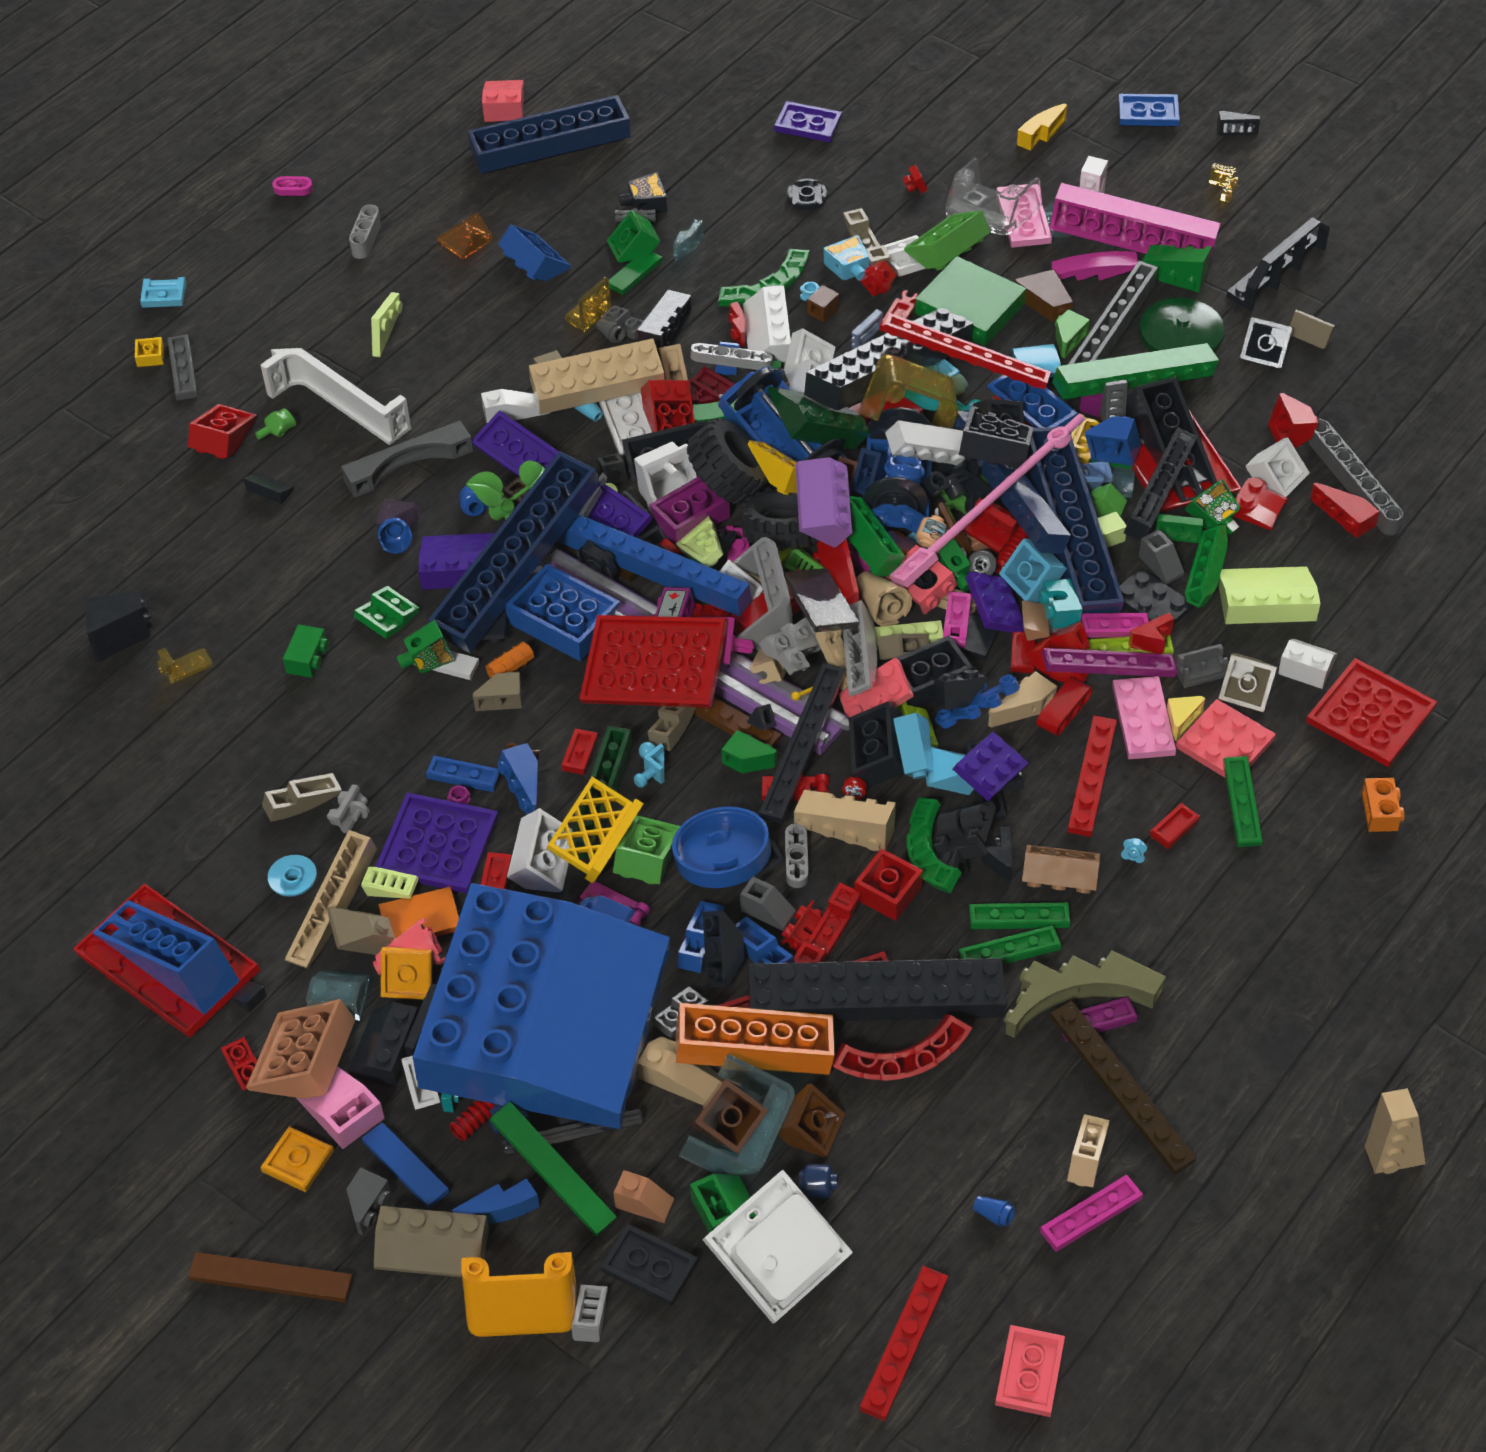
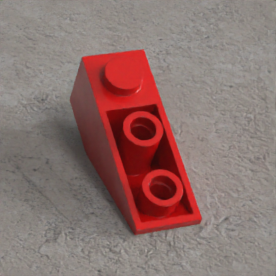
M1319 483L1313 484L1310 499L1354 537L1358 538L1376 527L1380 511L1366 499Z

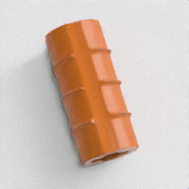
M522 641L498 658H494L493 661L485 666L490 678L498 673L516 672L517 669L534 659V653L530 646Z

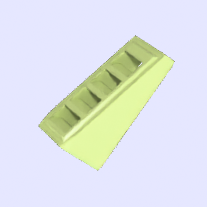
M368 867L361 886L367 896L411 899L418 882V877L383 868Z

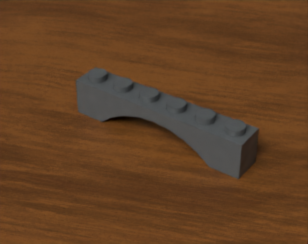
M461 421L454 422L341 466L344 482L353 497H358L375 490L379 482L389 473L407 463L428 458L455 459L473 452L471 436Z

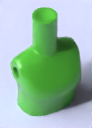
M285 408L275 411L265 418L264 423L266 427L255 432V435L259 440L271 433L277 437H282L289 429L296 426L295 419Z

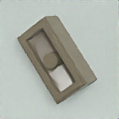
M1297 309L1290 323V327L1295 328L1293 337L1319 348L1325 349L1332 340L1334 325Z

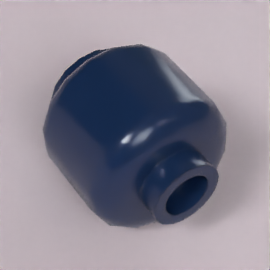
M808 1164L805 1166L804 1171L799 1173V1189L801 1192H804L808 1199H828L832 1195V1190L838 1189V1174H833L832 1168L828 1164Z

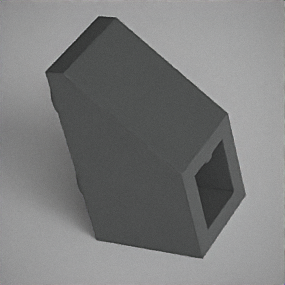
M1160 530L1141 538L1139 557L1166 585L1184 576L1185 572L1173 543Z
M755 877L750 879L740 894L742 912L784 931L796 913V910L774 886Z
M360 1167L347 1187V1193L358 1233L364 1235L367 1228H371L374 1225L380 1206H386L389 1202L391 1191L388 1180Z

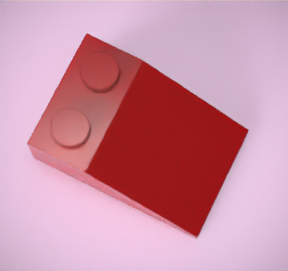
M218 404L190 423L188 447L195 449L199 453L214 454L217 458H228L238 450L256 421L257 415Z

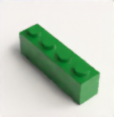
M849 496L852 534L848 536V541L854 545L859 552V556L865 560L874 575L890 577V574L904 560L905 555L861 497Z

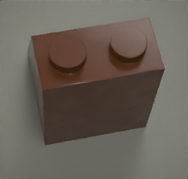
M724 1079L719 1082L689 1125L711 1141L738 1154L769 1110L730 1081Z

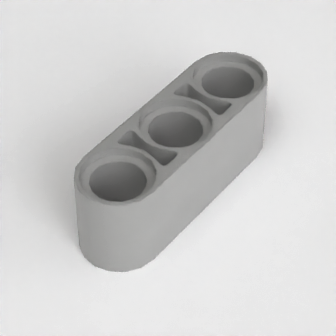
M365 205L362 207L349 236L352 256L357 259L366 258L370 254L381 228L379 209L375 205Z

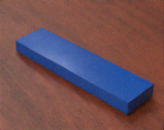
M382 1122L362 1137L363 1143L428 1209L432 1208L449 1194V1189Z

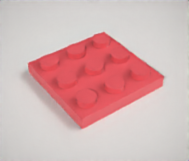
M1216 699L1176 742V748L1225 777L1223 758L1248 756L1250 767L1275 740L1276 734Z

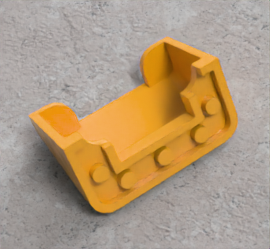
M572 1252L550 1255L544 1264V1274L489 1276V1267L484 1259L478 1257L461 1258L466 1320L471 1334L487 1337L563 1333L572 1329L571 1326L576 1309V1278Z

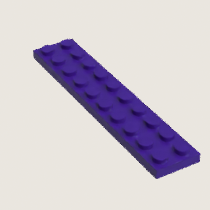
M500 410L471 440L473 446L518 478H520L519 468L524 462L535 461L546 469L559 452ZM608 485L599 486L603 492L587 518L637 538L653 520L651 515Z

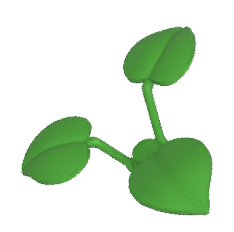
M535 461L524 462L519 468V476L521 481L527 486L510 499L503 498L504 494L501 492L503 484L499 477L492 472L478 473L469 479L466 485L473 490L482 503L489 507L488 511L492 519L499 521L505 517L506 520L513 512V501L534 485L545 468Z

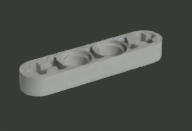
M695 343L691 346L690 358L696 362L759 370L762 367H772V355L768 352L704 343Z

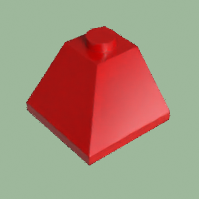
M1279 393L1268 422V427L1276 443L1288 437L1296 449L1313 437L1315 429L1318 427V418L1314 415L1311 407L1284 393Z

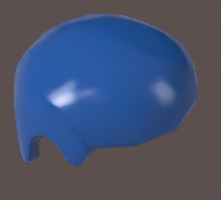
M393 517L386 519L379 526L378 540L386 552L392 554L403 553L410 547L412 533L404 520Z

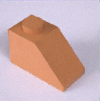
M623 1170L614 1191L616 1208L664 1224L674 1204V1198L649 1178Z

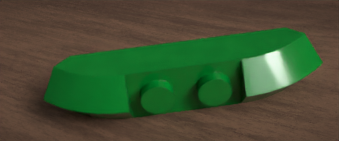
M1226 525L1202 531L1185 590L1186 601L1198 608L1205 606L1210 601L1218 585L1228 545Z

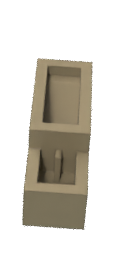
M662 706L658 710L659 719L648 730L649 742L653 743L655 747L661 743L664 746V750L671 751L686 730L696 707Z
M333 773L288 782L287 788L265 792L262 806L270 821L273 822L313 809L339 795L342 789Z

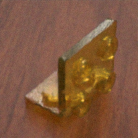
M604 277L579 298V303L565 315L568 323L585 332L611 308L609 279Z

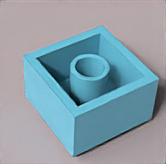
M1023 538L999 574L1025 601L1040 604L1038 594L1042 590L1043 581L1059 580L1067 568L1052 553L1039 552L1030 539Z

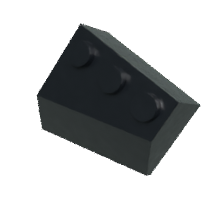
M971 406L962 435L959 455L969 460H984L992 465L1003 464L1011 469L1019 468L1027 460L1034 427L1011 419L1002 421L996 417L997 414L988 412L985 415L978 412V407Z

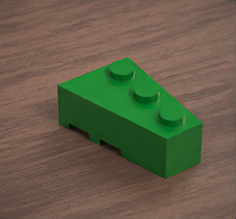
M1151 245L1142 262L1158 267L1157 281L1199 293L1207 279L1212 246H1206L1205 249H1194V246L1176 248L1175 245Z

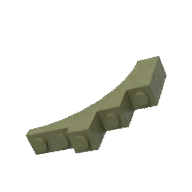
M1112 950L1107 958L1103 957L1100 960L1098 967L1073 955L1069 962H1064L1059 972L1034 960L1029 968L1026 967L1021 973L1019 981L1022 982L1021 993L1016 1001L1017 1006L1014 1010L1010 1009L1004 1019V1022L1007 1023L1006 1034L1015 1038L1022 1028L1039 1013L1056 1004L1077 998L1092 996L1124 998L1128 996L1130 1001L1153 1008L1164 990L1166 976Z

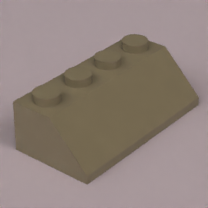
M380 1206L375 1229L374 1269L462 1277L461 1258L478 1257L484 1259L489 1235L487 1217L484 1215Z

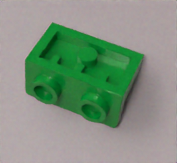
M1158 514L1156 531L1160 530L1169 540L1199 543L1203 519Z

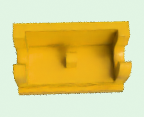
M1084 417L1085 420L1071 432V437L1079 462L1086 464L1089 463L1091 455L1085 432L1091 428L1090 425L1096 426L1099 422Z

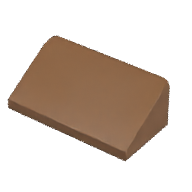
M1023 600V625L1027 641L1049 637V619L1047 620L1045 617L1043 604Z

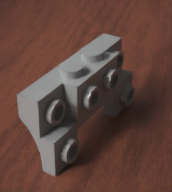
M818 617L811 620L804 618L794 625L792 623L786 624L780 629L781 632L766 636L759 645L766 656L777 660L787 670L788 674L792 675L797 671H805L810 667L805 656L821 650L816 639V631L828 628L832 624L828 617L821 620ZM842 632V633H841V638H842L843 643H844V637H843V632Z

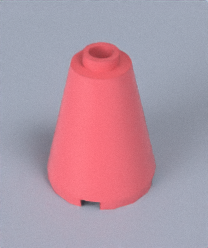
M425 918L419 919L386 946L432 950V967L445 962V957L442 959L439 957V953L443 951L431 926L425 928L423 924L427 922ZM380 951L375 955L376 960L373 961V965L379 975H381Z

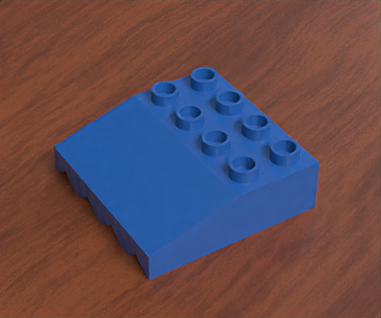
M471 883L413 1055L418 1088L503 1106L511 1102L517 1109L621 1130L626 1100L634 1084L639 1054L643 1050L646 1041L651 1011L656 1004L663 968L670 955V938L571 902Z

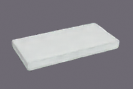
M641 392L599 401L613 441L622 459H624L622 439L652 433L643 410Z

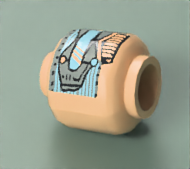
M932 515V517H925L921 520L916 532V539L919 541L918 544L928 549L948 531L944 519Z

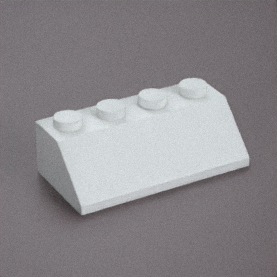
M784 286L763 287L743 303L747 346L749 350L770 353L772 361H782V363H785L791 339Z

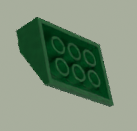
M771 386L767 388L791 439L825 444L833 439L840 438L843 441V448L856 449L870 434L865 419L848 407L836 411L805 396L804 392Z

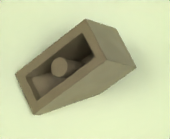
M894 634L878 637L879 659L892 660L895 657H900L928 645V634Z
M519 672L495 674L473 693L475 711L522 708Z

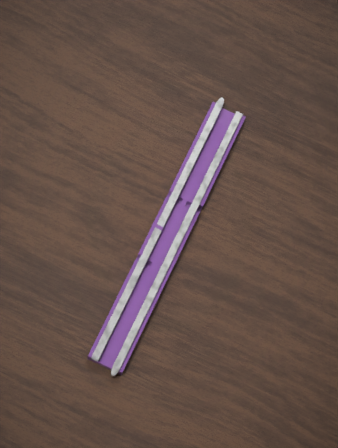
M557 549L551 554L552 562L549 565L619 600L620 605L614 615L653 616V614H656L657 605L600 572L595 571L588 565L581 563L576 558ZM537 566L536 569H535V570L533 571V573H532L533 576H531V579H532L543 567ZM731 652L730 664H720L714 693L752 714L756 707L770 704L776 723L774 728L791 737L810 694L803 695L799 700L794 701L791 698V694L795 691L801 692L803 690L783 679L780 682L776 680L766 684L759 683L761 678L767 677V673L764 671L752 673L750 666L753 661L741 654L738 655L735 652ZM831 707L814 747V752L821 755L843 730H849L847 715Z

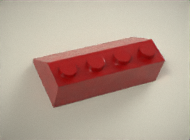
M847 539L836 548L818 541L817 552L813 553V557L826 568L820 580L823 586H820L822 600L826 599V603H824L825 616H830L832 625L842 624L841 609L859 601V591Z

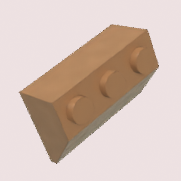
M1027 845L1022 882H1027V885L1031 887H1042V884L1052 885L1051 888L1055 890H1066V887L1076 888V891L1080 893H1091V890L1096 891L1100 853Z

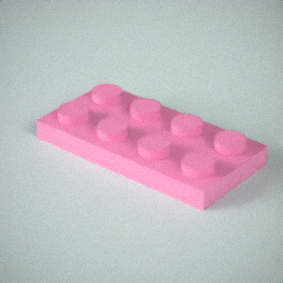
M1037 184L998 187L996 194L1011 248L1051 244L1052 236Z
M1159 676L1113 680L1112 688L1128 759L1175 756L1176 747Z

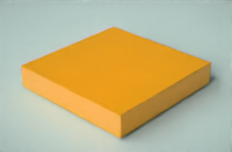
M382 947L381 997L424 1000L432 983V950Z
M289 1126L260 1168L263 1173L303 1192H307L334 1152L333 1146Z

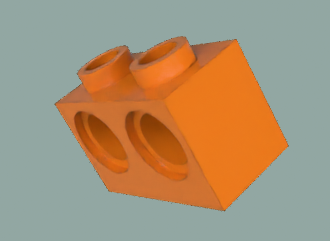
M1394 778L1365 779L1361 794L1368 832L1398 831L1400 821H1404V809L1399 806L1400 789L1395 786Z

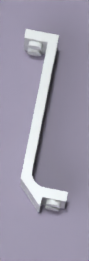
M301 348L271 349L272 357L261 364L266 392L272 399L290 386L300 384L308 387L388 445H391L411 430L406 398L399 395L386 406H383Z

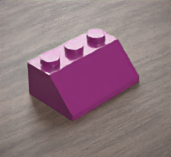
M699 476L649 504L658 525L674 545L708 516L714 522V526L730 518L729 502L725 501L724 498L718 497L713 490L711 491L706 483L701 481Z

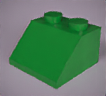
M630 210L607 239V242L617 261L623 263L649 256L657 248L660 239L648 219Z

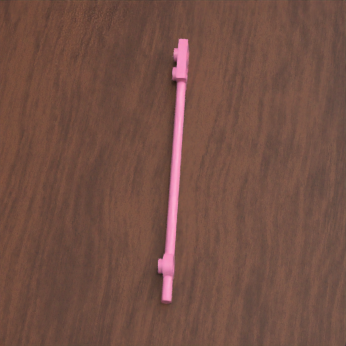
M1078 414L1066 426L1051 430L1047 435V443L928 549L920 547L890 574L892 582L905 587L913 584L920 575L930 569L938 560L936 553L1053 448L1067 446L1071 440L1070 433L1085 420L1084 416Z

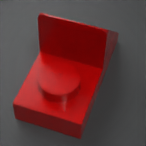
M1167 613L1130 630L1128 645L1134 649L1163 654L1164 638L1172 633L1173 616Z

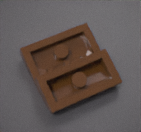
M938 503V516L944 519V523L949 530L957 522L950 509L944 503ZM959 532L954 539L960 548L964 547L968 559L971 556V551L962 532Z

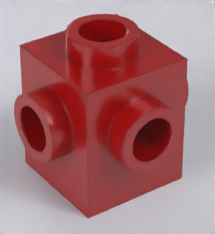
M882 260L867 267L864 271L865 275L860 282L872 296L889 291L892 287L890 284L897 274L885 260Z

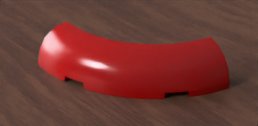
M945 1014L936 1028L924 1039L899 1051L869 1053L841 1043L833 1060L832 1067L844 1073L871 1080H898L912 1077L935 1067L962 1044L972 1027L951 1015Z

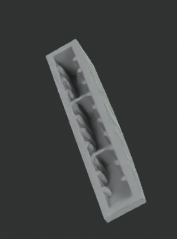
M862 600L841 609L850 697L872 688L877 669L874 620Z

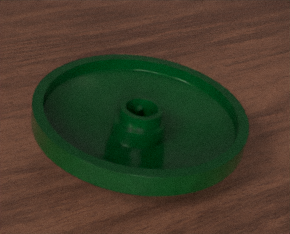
M1170 298L1151 305L1144 312L1140 321L1139 334L1141 341L1151 352L1208 343L1215 353L1223 341L1224 324L1219 314L1205 303L1189 298Z

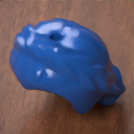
M895 455L890 457L884 466L888 477L906 478L914 482H919L925 473L921 461L916 457Z

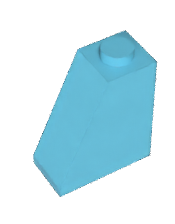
M918 713L893 718L904 773L913 777V779L927 777V773L934 771L928 719Z

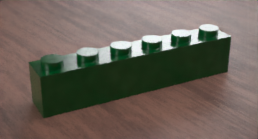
M607 727L591 777H594L615 792H618L632 749L630 729ZM591 786L589 790L592 798L602 797L601 792ZM614 801L610 802L611 808H613ZM604 803L594 804L597 813L607 812ZM581 805V815L591 814L589 805ZM609 818L599 819L602 829L606 828ZM593 820L583 821L586 831L596 829ZM575 822L572 832H579L578 822ZM598 835L588 836L591 846L601 844ZM583 837L572 838L575 848L585 847ZM587 852L577 853L578 857L589 859Z

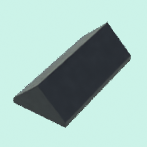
M703 420L622 439L624 463L631 481H637L634 458L670 442H673L678 447L684 444L688 445L689 439L705 426L707 421Z

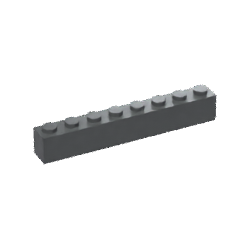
M1142 261L1137 262L1069 364L1107 359L1155 287L1158 267Z

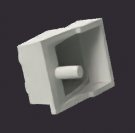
M670 442L634 458L639 492L647 501L648 510L651 513L649 504L697 477L696 472L692 468L693 465L688 459L687 444L678 447L673 442Z

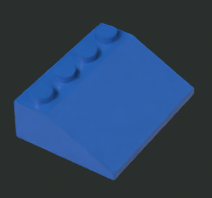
M546 564L506 604L507 623L581 661L590 651L597 615H614L620 605V601Z

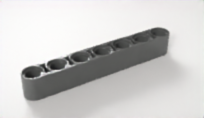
M1318 419V427L1315 429L1313 437L1308 440L1309 445L1350 494L1366 499L1380 511L1376 524L1380 531L1386 535L1397 534L1403 518L1402 509L1326 420Z

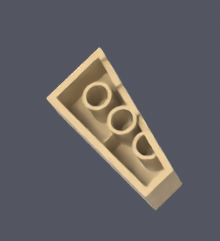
M804 790L794 811V824L803 825L806 830L820 833L825 837L840 839L848 844L860 845L872 851H879L881 848L887 850L895 831L896 802L887 801L886 805L877 804V800L874 799L860 802L855 801L853 796L845 795L839 799L835 798L831 793Z
M1408 1088L1381 1093L1365 1143V1149L1375 1174L1382 1172L1390 1174L1398 1169L1425 1164L1419 1116Z

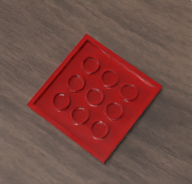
M1354 658L1309 713L1306 723L1389 767L1436 708L1437 701Z

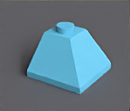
M931 747L934 771L927 773V786L970 795L974 788L952 770L966 755Z

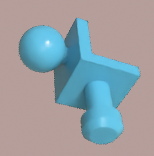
M644 742L639 747V754L644 759L645 771L634 776V783L642 788L647 785V781L652 777L660 784L665 782L664 746L660 743L655 747L651 742Z

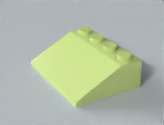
M1307 567L1221 570L1218 585L1225 624L1317 621L1320 599L1317 585Z

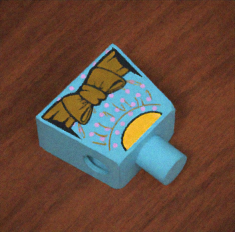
M856 235L824 247V264L842 280L856 277L858 281H861L865 275V269L869 267V255L859 236Z

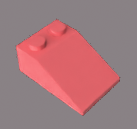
M524 80L485 81L482 94L484 122L510 121L523 118Z

